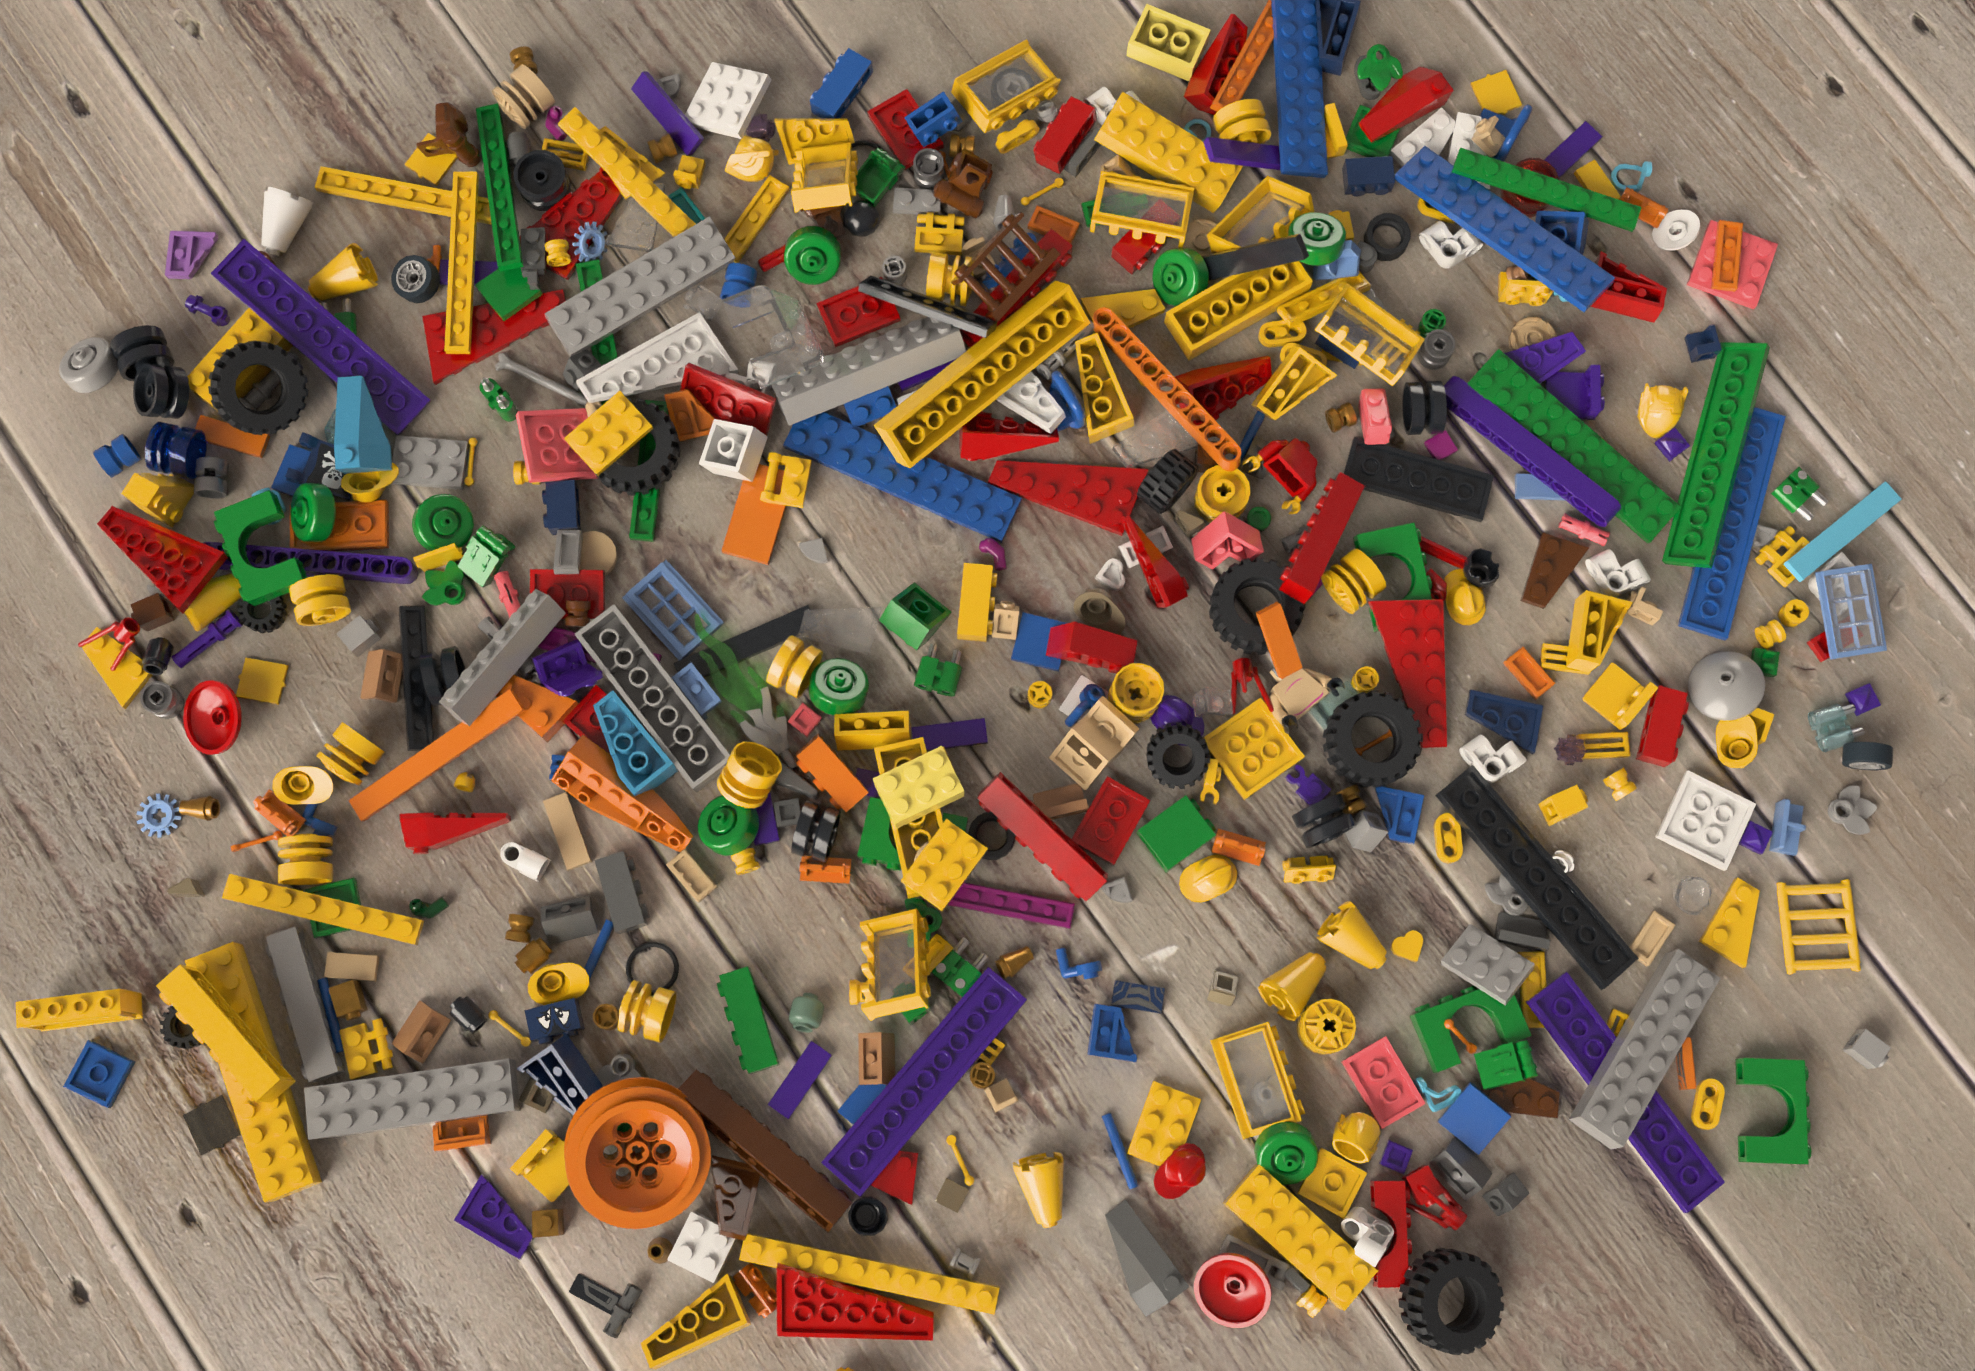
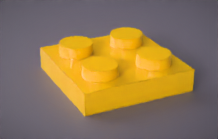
M1320 1148L1316 1168L1310 1176L1303 1180L1297 1194L1344 1219L1367 1172Z

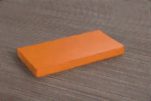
M759 464L753 482L746 480L742 482L721 551L724 554L769 565L786 506L760 500L761 492L765 488L769 466ZM778 469L774 494L780 495L784 470Z
M375 500L367 503L359 501L336 502L335 525L329 538L323 542H304L299 540L293 531L290 518V548L321 551L389 548V502L387 500Z

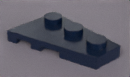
M1475 690L1469 691L1465 716L1508 741H1513L1515 745L1527 752L1535 753L1543 705Z

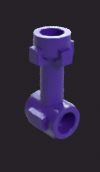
M189 295L187 297L185 307L188 308L189 312L195 314L199 311L212 318L211 321L217 326H226L230 322L228 311L224 307H211L203 303L204 299L198 295Z

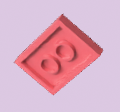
M1386 1036L1341 1061L1380 1129L1387 1127L1426 1104Z

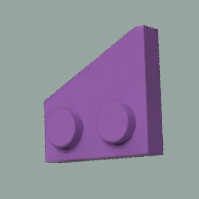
M170 231L165 276L168 279H192L217 242L218 235L216 232Z

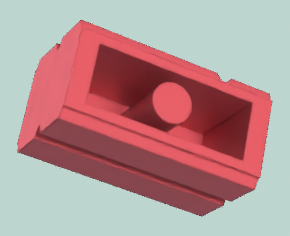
M1385 389L1361 390L1358 409L1364 443L1367 445L1389 443L1392 424Z

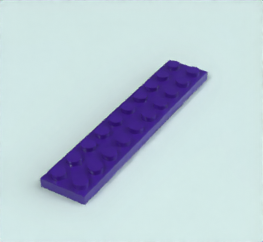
M245 239L211 272V275L333 381L337 383L338 377L363 376L378 417L396 435L399 436L431 402L427 396Z
M988 967L821 1163L861 1197L1025 1004L1027 999Z
M1565 972L1527 1000L1526 1003L1587 1085H1589L1615 1041L1616 1036L1570 975ZM1655 1091L1628 1140L1682 1212L1688 1213L1723 1185L1725 1181L1659 1093Z

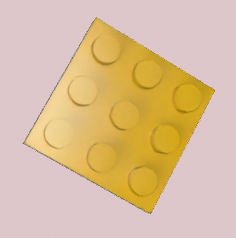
M1261 697L1204 737L1210 755L1213 759L1218 760V766L1222 767V771L1243 800H1246L1305 757L1291 737L1284 732L1283 726L1274 718Z

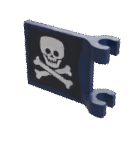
M302 432L299 439L300 445L312 448L303 473L288 468L285 476L286 480L296 484H324L331 490L334 496L350 501L351 493L344 491L341 487V479L346 474L335 469L334 444Z

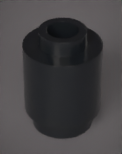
M158 637L149 641L142 660L144 671L152 675H161L163 671L167 670L174 650L169 640Z
M460 996L450 1005L452 1010L449 1015L465 1031H470L474 1034L487 1022V1018L484 1016L485 1013L468 996L465 998Z

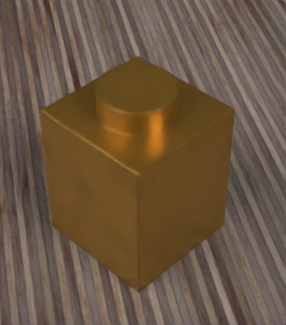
M350 980L328 988L337 1017L346 1018V1021L360 1018L361 1012L368 1010L359 981Z
M563 1209L532 1211L533 1238L564 1235Z

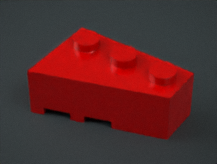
M1600 251L1594 263L1614 276L1615 280L1590 307L1655 323L1664 308L1667 288L1641 273L1638 276L1626 269L1627 265L1621 262L1620 264L1615 263L1606 257L1607 254Z
M1074 621L1050 628L1046 656L1087 664L1091 667L1106 668L1109 672L1117 674L1123 667L1134 663L1138 640Z

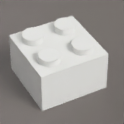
M714 419L699 464L713 474L753 482L768 437L753 426Z
M692 1211L667 1260L715 1283L718 1281L738 1239L719 1235L718 1222L696 1211Z

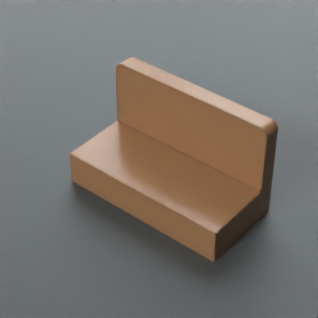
M385 649L368 652L361 699H378L390 703L397 702L402 675V654Z
M1077 783L1033 794L1034 804L1051 820L1088 811V804L1086 798L1084 799L1082 787Z
M419 1001L394 1038L392 1045L405 1055L423 1064L451 1019L432 1009L424 1002Z
M885 1032L858 1033L859 1085H888L895 1077V1034Z

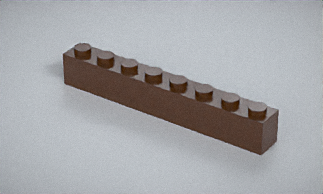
M696 1069L678 1088L687 1096L684 1098L700 1113L705 1128L827 1233L853 1202L849 1200L846 1192L836 1189L829 1183L830 1181L826 1175L816 1172L806 1158L795 1154L786 1141L775 1137L766 1124L755 1120L746 1107L735 1103L731 1095L714 1085L712 1079L707 1074L700 1073Z

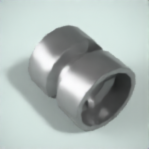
M932 148L920 150L913 160L915 182L921 189L934 190L936 183L944 179L943 157L941 153Z
M1442 329L1431 331L1419 349L1418 358L1420 363L1430 370H1438L1444 367L1455 349L1454 337L1448 331Z
M215 457L196 459L195 474L199 477L194 482V494L212 499L226 497L227 481L224 478L228 477L229 462Z
M155 681L147 684L140 695L143 708L163 719H172L178 716L184 707L182 694L164 682Z

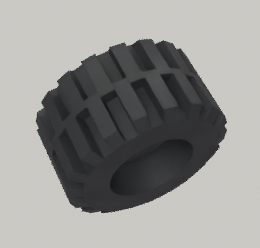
M1173 449L1167 452L1149 471L1138 488L1137 496L1158 514H1162L1169 510L1187 490L1197 475L1198 467L1177 449Z
M1176 722V725L1171 726V723H1168L1166 728H1158L1156 735L1152 734L1150 743L1147 744L1146 756L1152 776L1158 779L1159 783L1163 786L1168 784L1171 789H1174L1175 786L1185 789L1184 785L1187 784L1190 787L1194 786V781L1197 779L1200 781L1203 778V773H1207L1208 763H1210L1209 749L1204 736L1202 737L1198 729L1194 730L1192 725L1186 724L1184 726L1182 722ZM1184 744L1190 747L1193 756L1189 763L1182 767H1172L1166 764L1163 754L1171 745Z

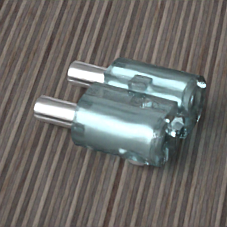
M1833 704L1808 713L1810 727L1812 731L1816 730L1818 736H1815V739L1821 751L1828 752L1841 748L1844 744L1853 742L1855 737L1864 735L1865 731H1862L1864 730L1862 727L1851 730L1850 725L1846 726L1844 722L1847 719L1846 714L1855 712V708H1852L1855 707L1853 704L1843 707L1839 704Z

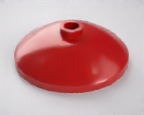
M217 680L204 681L195 686L188 695L184 707L183 721L186 735L191 744L204 754L216 755L227 751L235 743L241 729L242 711L236 694L227 684Z
M1221 1253L1212 1256L1201 1265L1194 1280V1294L1198 1305L1210 1319L1223 1326L1231 1328L1251 1326L1261 1320L1269 1309L1272 1298L1270 1281L1264 1270L1246 1256L1236 1253ZM1232 1280H1237L1240 1285L1234 1284Z

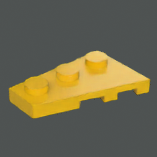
M604 126L599 129L653 183L665 176V172L655 167L642 154L640 155L632 149L628 143L609 128ZM610 176L625 200L632 197Z
M1155 289L1080 299L1090 321L1093 322V314L1097 309L1106 307L1111 309L1129 329L1165 312V307ZM1101 320L1099 323L1104 325L1109 323V321Z
M96 627L94 631L90 634V636L102 630ZM108 634L82 647L124 709L130 705L153 676L144 671L142 659L129 649L116 670L111 671L110 668L123 645Z

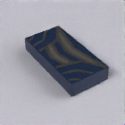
M1115 980L1111 1006L1161 1014L1165 988Z

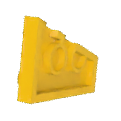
M847 118L774 119L789 165L797 161L795 149L849 142L851 144L855 143Z
M1738 877L1735 878L1699 940L1700 943L1741 968H1746L1760 890Z

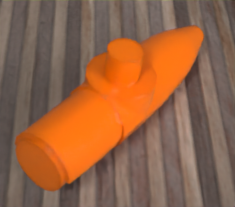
M434 245L433 255L427 260L436 266L439 272L440 260L442 259L441 246Z

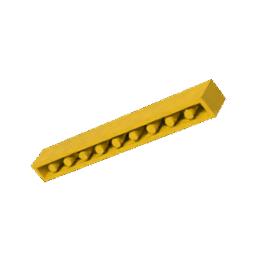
M747 1233L739 1257L741 1261L777 1268V1263H781L839 1282L989 1314H995L1000 1289L999 1286L751 1233Z

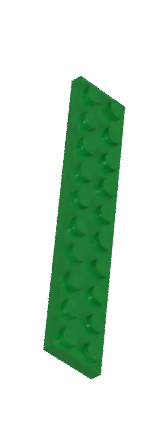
M1720 343L1722 350L1716 357L1677 503L1681 508L1674 515L1662 559L1667 565L1712 568L1770 350L1767 343Z
M1500 349L1491 356L1467 383L1481 396L1495 404L1618 500L1621 504V510L1615 516L1647 544L1656 537L1681 508L1679 504Z

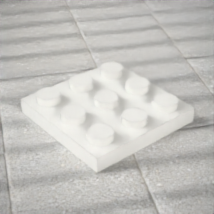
M712 62L685 116L695 128L741 139L772 79L768 74Z
M1687 770L1655 837L1725 871L1731 862L1756 803Z

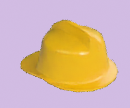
M392 463V470L348 473L341 479V487L344 491L351 493L354 501L373 502L379 499L385 487L397 478L399 468L395 463Z
M1463 569L1453 570L1444 578V581L1447 583L1445 602L1449 615L1456 623L1461 625L1475 624L1483 617L1486 610L1482 588L1472 585L1464 576Z
M1749 715L1737 720H1720L1716 726L1717 755L1723 765L1730 768H1744L1756 757L1758 750L1757 729L1755 722Z
M298 765L282 769L276 774L273 780V791L280 801L287 804H318L330 798L333 792V782L329 774L319 767Z
M1217 854L1208 856L1184 869L1179 881L1181 892L1192 902L1201 903L1209 901L1233 888L1237 881V870L1233 862L1225 856Z
M572 962L548 964L541 967L530 977L528 993L532 1000L542 1005L578 998L587 991L589 975L582 966Z

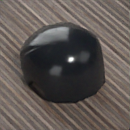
M856 201L852 203V206L849 205L843 218L844 227L852 235L862 237L873 234L880 222L878 210L867 201Z
M1481 548L1475 549L1464 561L1463 573L1472 585L1479 588L1490 587L1499 578V563L1492 561V552Z
M860 1197L853 1202L848 1212L849 1224L859 1235L875 1236L884 1229L888 1221L887 1208L875 1197Z

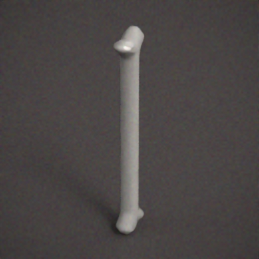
M507 352L499 353V362L495 365L497 371L509 369L586 406L588 401L584 395L512 361Z

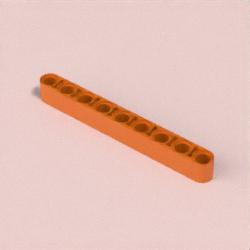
M1106 307L1097 309L1093 314V326L1099 338L1223 470H1236L1241 462L1240 446L1111 309ZM1101 320L1109 321V323L1104 325L1100 324L1099 322ZM1118 336L1125 338L1122 341L1114 340V338ZM1132 353L1140 354V356L1137 358H1133L1129 355ZM1152 369L1156 373L1150 375L1145 373V371ZM1164 386L1172 388L1170 391L1161 390ZM1179 403H1185L1188 406L1185 408H1179L1176 405ZM1194 420H1201L1204 423L1201 425H1195L1192 422ZM1210 437H1217L1220 440L1213 443L1208 439ZM1226 454H1233L1236 458L1229 460L1224 456Z

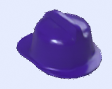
M1163 696L1155 713L1150 717L1152 724L1157 729L1160 727L1162 729L1166 728L1168 723H1171V726L1176 725V722H1182L1184 726L1189 724L1192 725L1194 730L1198 729L1202 736L1204 734L1205 724L1201 715L1184 700L1176 696Z

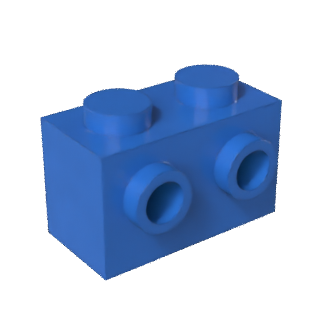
M944 91L904 117L923 148L928 144L934 143L940 136L954 130L958 124L963 122Z

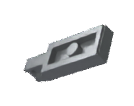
M545 227L521 229V252L524 266L521 267L522 276L527 277L530 290H539L540 276H545L547 273Z

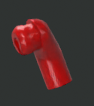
M1430 568L1426 572V576L1429 575L1432 581L1431 598L1435 600L1443 599L1444 602L1447 597V583Z

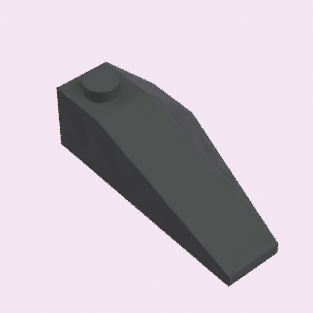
M1126 1200L1105 1214L1129 1293L1146 1317L1190 1287Z

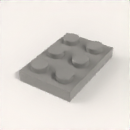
M396 435L392 463H395L399 468V474L391 484L463 490L469 452L468 441Z
M1469 924L1441 960L1442 966L1505 1006L1535 966L1528 959Z

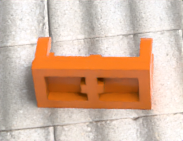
M488 1115L437 1122L436 1125H433L434 1151L491 1144Z

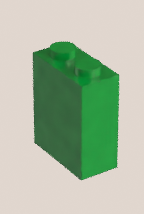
M1186 795L1141 827L1136 833L1165 873L1169 872L1216 836L1214 833L1216 828L1208 818L1204 820L1199 813L1201 809L1193 798L1189 800Z

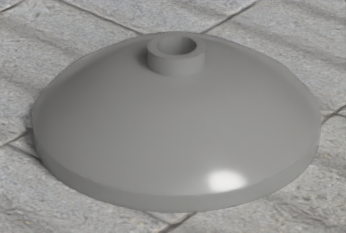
M1717 652L1706 656L1694 666L1688 679V693L1693 705L1702 714L1716 720H1737L1749 715L1760 705L1765 694V678L1760 667L1751 658L1736 652ZM1725 676L1731 678L1729 681L1722 680Z

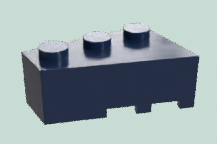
M1315 0L1319 66L1322 67V72L1341 76L1359 17L1360 0Z
M567 1033L517 1068L521 1073L526 1072L537 1081L535 1084L542 1089L544 1087L555 1096L554 1100L572 1115H574L586 1098L603 1087Z

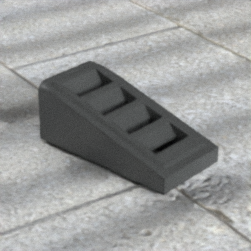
M781 762L782 771L775 784L818 800L819 793L816 788Z

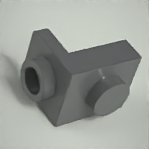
M584 350L569 357L562 375L565 377L566 382L572 385L578 392L580 389L576 384V380L600 368L601 364L589 350Z
M1254 437L1246 459L1251 456L1256 457L1258 455L1257 452L1270 442ZM1262 460L1257 470L1248 473V471L1253 469V463L1249 461L1243 465L1241 471L1259 479H1264L1267 469L1262 465L1264 463Z
M1513 1172L1507 1175L1493 1189L1483 1194L1482 1197L1490 1209L1497 1216H1501L1513 1210L1529 1194V1191Z

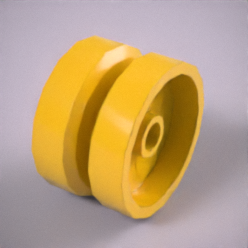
M1244 99L1228 104L1213 117L1215 129L1220 134V139L1264 144L1270 139L1272 134L1268 121L1264 119L1266 114L1263 104L1257 99Z
M1219 465L1206 470L1200 477L1194 496L1195 508L1199 515L1209 523L1224 511L1239 518L1246 508L1251 493L1250 484L1245 474L1239 469L1225 471Z
M334 574L317 575L300 580L289 588L291 601L297 605L294 608V613L299 625L316 626L332 623L343 619L351 612L349 600L343 596L346 588L342 576Z
M794 635L789 636L772 662L766 679L767 683L776 688L786 684V693L797 699L800 698L809 686L812 671L822 660L823 651L813 645L804 649L803 640Z

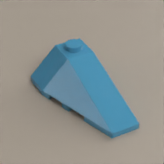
M363 376L338 377L334 437L335 469L344 474L392 470L391 445L388 438H386L381 420L376 413Z
M613 690L593 705L617 774L634 796L660 786L677 772L673 762Z

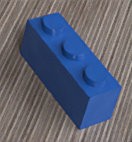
M850 48L844 54H840L836 60L835 68L832 72H828L822 82L823 85L811 95L810 105L812 113L820 118H841L872 75V61Z

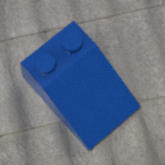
M1537 211L1535 221L1537 224L1583 255L1589 225L1585 212Z

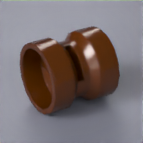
M566 600L568 616L565 618V625L586 626L590 623V618L587 614L591 609V601Z

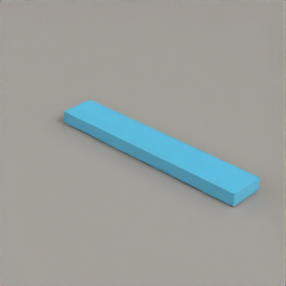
M1885 481L1784 563L1785 567L1801 582L1902 500L1901 497Z

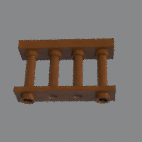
M1022 212L1015 215L1009 214L1001 222L1003 227L967 265L962 264L954 272L956 277L951 281L953 285L964 281L988 306V313L984 317L996 322L1003 317L1060 255L1054 247L1048 250L1041 249L1020 227L1018 222L1025 216ZM1010 231L1035 256V262L1031 266H1025L1002 241ZM995 247L1019 272L1018 276L1020 278L1015 284L1013 282L1010 283L986 257ZM979 264L1002 287L1004 295L1000 300L994 299L970 274Z

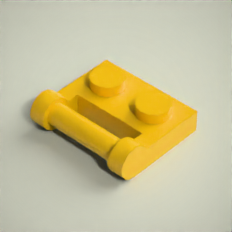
M769 453L767 478L760 500L767 503L803 508L812 461L810 459L784 456L779 453ZM785 465L780 495H777L773 492L778 466Z

